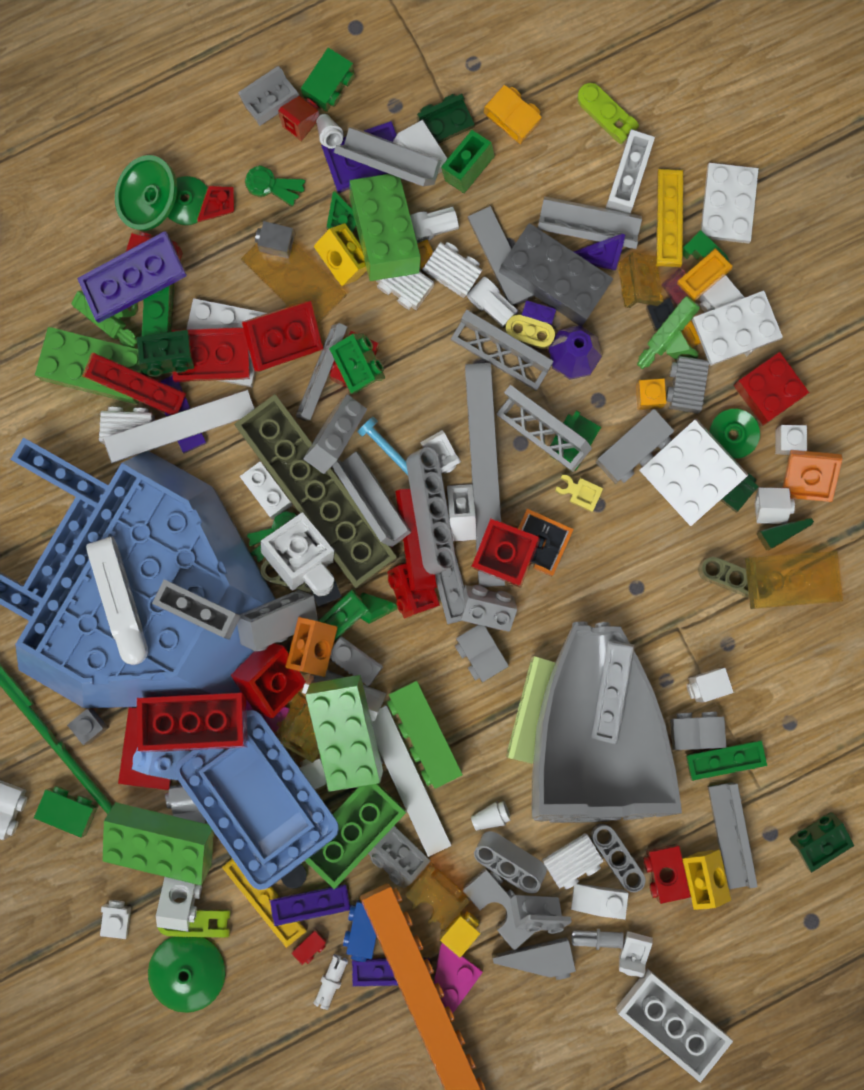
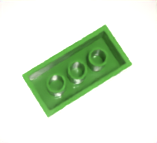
M386 174L350 180L349 198L369 281L419 274L420 253L401 178Z
M48 327L35 372L37 378L41 381L138 405L139 401L82 377L91 353H96L143 374L139 365L138 349Z
M361 675L310 683L306 692V699L328 790L335 791L380 783L383 768Z
M415 681L389 694L391 700L387 701V704L393 716L398 714L402 723L398 724V727L404 739L409 737L413 744L409 749L415 762L421 760L425 768L421 770V774L427 786L432 784L434 789L462 776L463 774L418 682Z
M378 783L359 786L333 814L339 825L337 836L306 859L305 862L335 889L406 814L407 810Z
M115 802L104 820L102 861L202 885L212 865L214 831L208 824Z

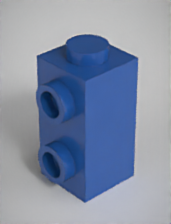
M358 899L356 906L351 905L348 920L353 921L351 931L345 932L343 946L348 947L346 954L351 955V959L366 962L367 958L372 959L376 934L361 900Z

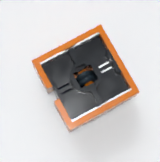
M527 509L518 529L540 538L531 564H534L533 569L552 577L574 529Z

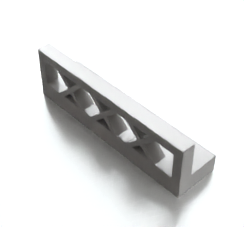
M354 127L348 129L345 144L336 145L334 151L336 154L421 186L435 185L442 161Z
M544 196L538 229L598 242L625 234L623 247L637 249L642 216Z
M468 310L465 311L461 318V323L451 338V341L491 363V365L537 391L553 364L551 359ZM465 326L475 332V341L465 342L458 338ZM478 334H480L481 336H483V337H485V338L479 339V335H478ZM488 341L495 343L498 353L485 354L482 351L481 343ZM478 344L479 350L472 345ZM500 347L505 349L506 351L501 352ZM508 354L517 356L519 366L512 368L505 366L502 356ZM499 357L500 362L495 360L494 358ZM533 366L542 371L535 383L526 378L524 368Z
M510 385L504 392L509 399L496 415L570 471L574 472L591 451L592 447L584 438ZM516 404L521 409V417L510 419L506 414ZM526 421H539L540 431L529 433L526 429ZM556 434L559 445H545V435ZM575 448L579 453L570 463L564 459L563 449Z
M358 452L353 453L343 462L337 460L332 465L335 473L380 542L392 548L411 533Z
M731 782L709 786L707 788L728 888L734 889L745 886L756 888L758 887L738 784Z

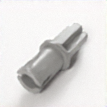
M597 929V931L574 930L572 931L571 942L573 946L596 947V950H599L600 947L623 949V932H601L600 929Z

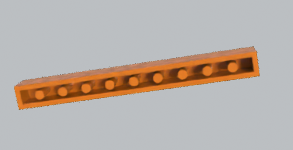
M386 883L359 896L444 1090H486L480 1077L476 1079L472 1072L476 1068L470 1054L465 1055L461 1047L465 1045V1041L459 1030L454 1031L451 1022L455 1021L449 1006L445 1008L441 1001V998L444 997L443 991L439 983L434 984L430 975L434 971L429 960H423L420 954L423 946L417 935L413 936L409 929L413 924L407 911L402 913L399 903L403 901L397 888L392 889Z

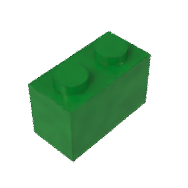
M328 47L302 85V96L310 99L318 107L328 112L331 106L335 107L342 95L340 92L344 86L348 87L355 77L353 63Z
M471 130L441 166L444 180L465 194L495 157L492 142Z
M54 786V789H45L34 819L80 838L86 836L98 808L92 805L93 800L78 795V798L68 795L69 790L59 786Z

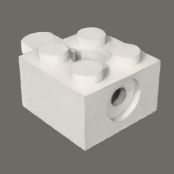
M303 512L261 540V553L292 591L304 582L317 596H325L332 591L334 576L326 567L333 563L334 550Z

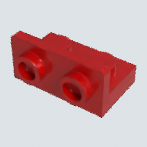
M406 563L387 571L389 586L395 593L397 608L402 613L404 619L440 606L434 589L411 591Z

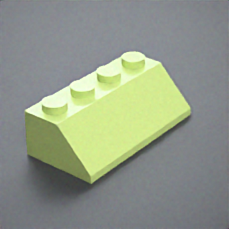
M535 656L531 657L506 757L533 764L536 727L544 693L555 662Z

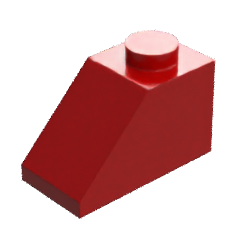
M300 96L284 104L278 110L282 127L301 142L316 125V120L319 117L318 106L310 99L304 100Z

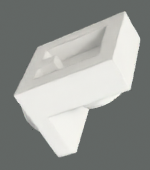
M110 900L109 904L103 905L101 907L103 916L100 936L126 939L128 936L131 907L124 906L125 902Z

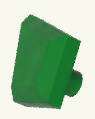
M333 192L326 228L329 230L345 223L353 233L356 223L352 208L336 192Z
M365 592L360 595V598L370 608L360 619L368 624L398 609L397 604Z

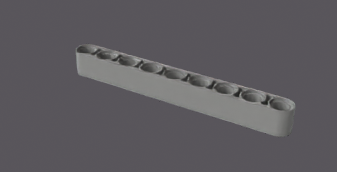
M491 363L465 364L477 551L490 518L501 522ZM478 571L480 586H505V581Z

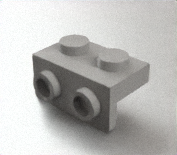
M277 66L238 93L246 110L259 126L279 114L278 110L281 106L299 96L296 89L286 79L280 66Z
M465 585L462 593L465 603L461 615L462 621L510 631L517 612L514 597L505 591L493 592L480 585H474L473 587Z

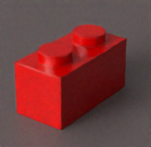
M315 929L291 954L301 965L305 962L309 964L314 959L313 955L317 951L320 953L326 947L325 943L327 940Z

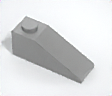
M567 937L492 954L494 964L550 978L555 977L556 980L571 977L570 973L576 972Z

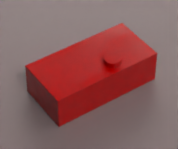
M243 693L137 698L138 751L147 753L248 748L246 695Z

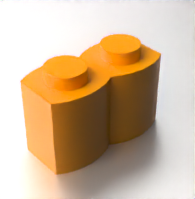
M503 85L484 107V114L502 128L513 140L522 144L539 125L542 118L540 110L534 104L524 102L521 99V94L514 87L509 88Z

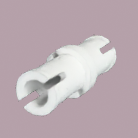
M333 955L326 975H323L321 978L322 985L314 1000V1005L317 1007L319 1004H322L320 1008L329 1010L334 993L341 986L340 979L349 962L346 958L341 960L342 956Z

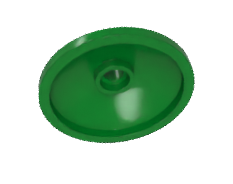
M144 155L136 158L125 167L115 188L116 211L125 225L135 230L147 231L159 226L169 216L177 196V180L169 163L157 156Z
M172 936L155 950L148 967L149 985L157 1000L165 1007L183 1013L199 1011L210 1005L221 992L226 976L225 962L221 952L205 937ZM180 972H187L189 975L188 980L181 979Z

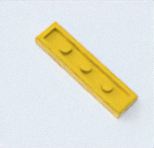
M658 169L656 266L681 267L683 170Z
M233 858L222 867L286 948L307 931L300 921L274 926L269 900L280 898L272 886L265 890L254 888Z

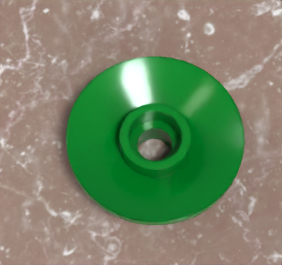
M195 177L176 178L177 196L168 218L179 225H194L198 223L197 218L208 188L201 180ZM183 195L190 196L187 202L181 201Z
M728 409L721 412L714 418L709 433L733 459H740L752 453L760 440L758 422L750 413L742 409ZM735 431L737 439H731L729 432Z

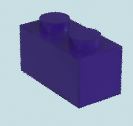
M526 301L522 316L552 325L556 309Z

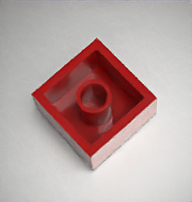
M780 352L734 385L762 426L810 393Z
M490 518L471 567L474 570L521 588L540 538Z
M275 643L268 645L265 650L254 651L231 674L241 692L246 695V699L253 710L272 719L306 683L300 671L286 668L289 654L284 646Z

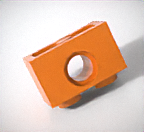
M298 617L286 668L325 677L337 627Z

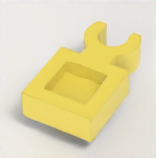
M562 475L560 479L566 481L568 487L566 489L556 487L555 491L560 495H572L570 503L593 512L603 488L581 478L575 484L571 477Z

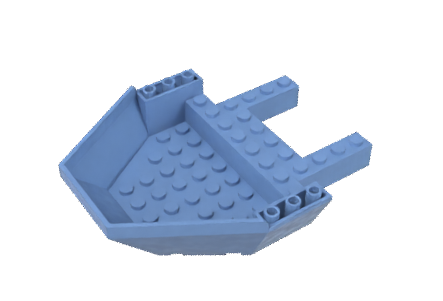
M23 437L10 460L75 496V499L24 585L0 572V604L29 621L15 644L19 671L83 708L137 707V698L241 693L231 674L254 651L241 645L238 625H236L230 640L152 604L163 580H167L238 615L276 600L216 490L150 451L122 462L110 484L107 485ZM111 536L114 537L118 545L148 646L146 659L138 665L127 664L120 657L87 553V544Z

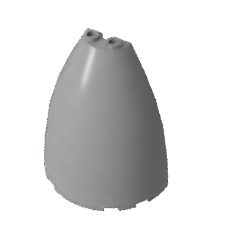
M587 622L572 623V628L559 653L546 687L536 727L532 769V819L534 821H550L552 823L609 822L620 820L621 817H623V820L644 819L645 817H663L682 813L676 769L666 725L652 686L635 652L632 659L617 744L591 739L608 641L615 640L630 644L621 627L611 626L608 622L596 623L595 628L588 626Z

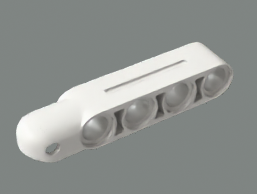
M111 536L87 544V553L120 657L127 664L138 665L146 659L148 646L118 545L114 537Z

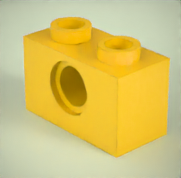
M345 223L330 228L313 246L341 286L357 281L367 271L361 245Z
M720 849L701 851L683 858L694 910L717 908L731 901Z
M459 910L440 932V941L461 958L481 934L479 920L469 911H466L464 914Z

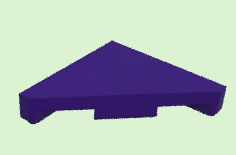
M625 234L603 240L574 251V253L596 267L616 270Z

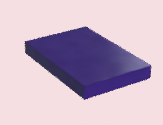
M392 121L364 130V132L391 142L397 136ZM343 137V141L340 145L345 144L346 137ZM321 145L338 193L350 189V180L389 174L334 153L335 148Z

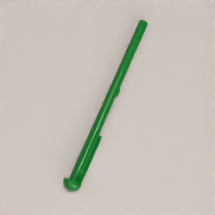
M0 663V687L108 815L113 804L67 751L65 744L55 738L51 730L30 706L34 703Z

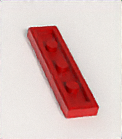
M91 353L82 375L86 379L169 415L179 412L186 395L182 391L96 353Z
M399 489L395 491L398 512L411 531L409 535L403 538L411 591L437 588L435 574L428 573L424 569L411 490Z

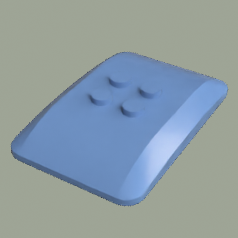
M248 710V748L192 750L176 764L175 775L248 882L256 889L265 890L332 841L338 834L339 825L264 718L258 712Z

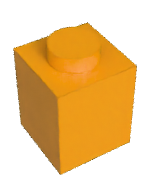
M665 379L638 381L636 384L637 410L663 409L666 405Z

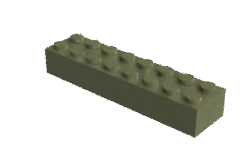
M276 394L234 424L299 513H304L333 548L334 560L356 589L397 560L390 547L380 542L349 492L331 468L323 474L303 459L312 443Z

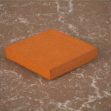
M790 450L782 488H789L790 498L833 502L843 460L842 454Z

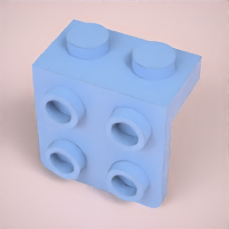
M137 747L133 756L132 770L151 776L178 780L175 775V766L180 759L192 750L143 753L139 752Z

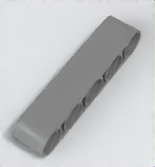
M425 447L410 454L406 460L423 566L428 573L437 574L451 569L456 562L439 457L434 449Z

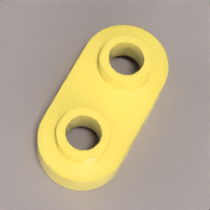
M514 315L506 323L505 332L525 345L545 349L554 341L555 331L548 323L522 315ZM521 326L522 332L515 333L513 327ZM544 333L546 339L543 341L539 340L537 334Z

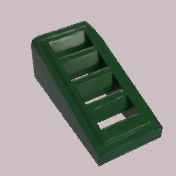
M812 518L802 519L762 530L757 533V536L765 550L769 551L810 527L814 521Z

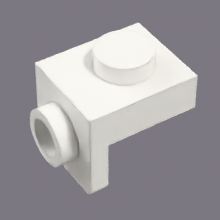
M443 430L420 442L423 448L430 447L437 452L441 473L451 472L461 462Z
M627 931L623 949H621L619 955L620 972L629 976L644 977L645 965L652 947L651 937Z

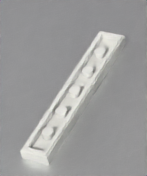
M248 390L105 437L103 442L111 463L238 421L254 410V406Z
M382 707L375 721H372L377 747L429 857L450 847L451 843L388 707Z

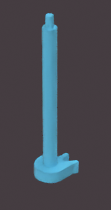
M371 417L357 432L361 437L367 433L408 475L406 461L376 431L373 426L378 421Z

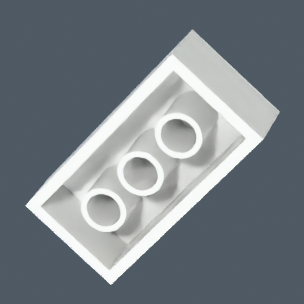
M648 968L645 971L644 977L639 978L615 1008L623 1019L700 1083L733 1042L724 1031Z

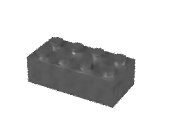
M530 223L498 271L580 326H583L614 279Z

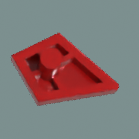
M208 186L197 222L233 213L234 187Z

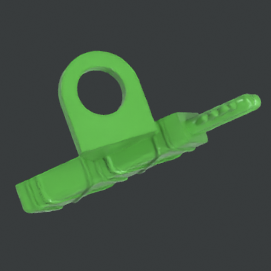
M77 291L71 303L77 311L86 316L88 320H91L109 337L120 339V343L123 346L135 347L137 343L135 335L129 329H124L126 324L121 321V318L136 315L137 303L131 306V311L126 308L98 323L92 314L83 291Z
M684 297L647 343L650 348L643 350L644 353H641L637 365L641 369L647 368L655 361L656 353L662 356L666 350L667 355L676 360L679 356L697 359L698 352L690 347L682 330L695 316L700 306L691 298Z

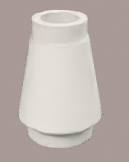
M320 115L316 120L320 142L328 148H335L336 145H340L343 141V130L329 115Z
M496 801L471 816V820L477 831L505 826L506 822L511 821V816L504 801L500 803Z

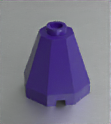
M580 325L559 330L554 341L548 347L550 359L553 361L552 369L558 373L560 372L569 380L590 376L602 358L598 337Z

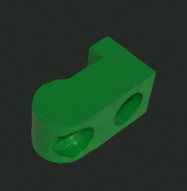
M701 230L682 249V256L686 259L692 255L700 262L716 248L729 262L727 255Z

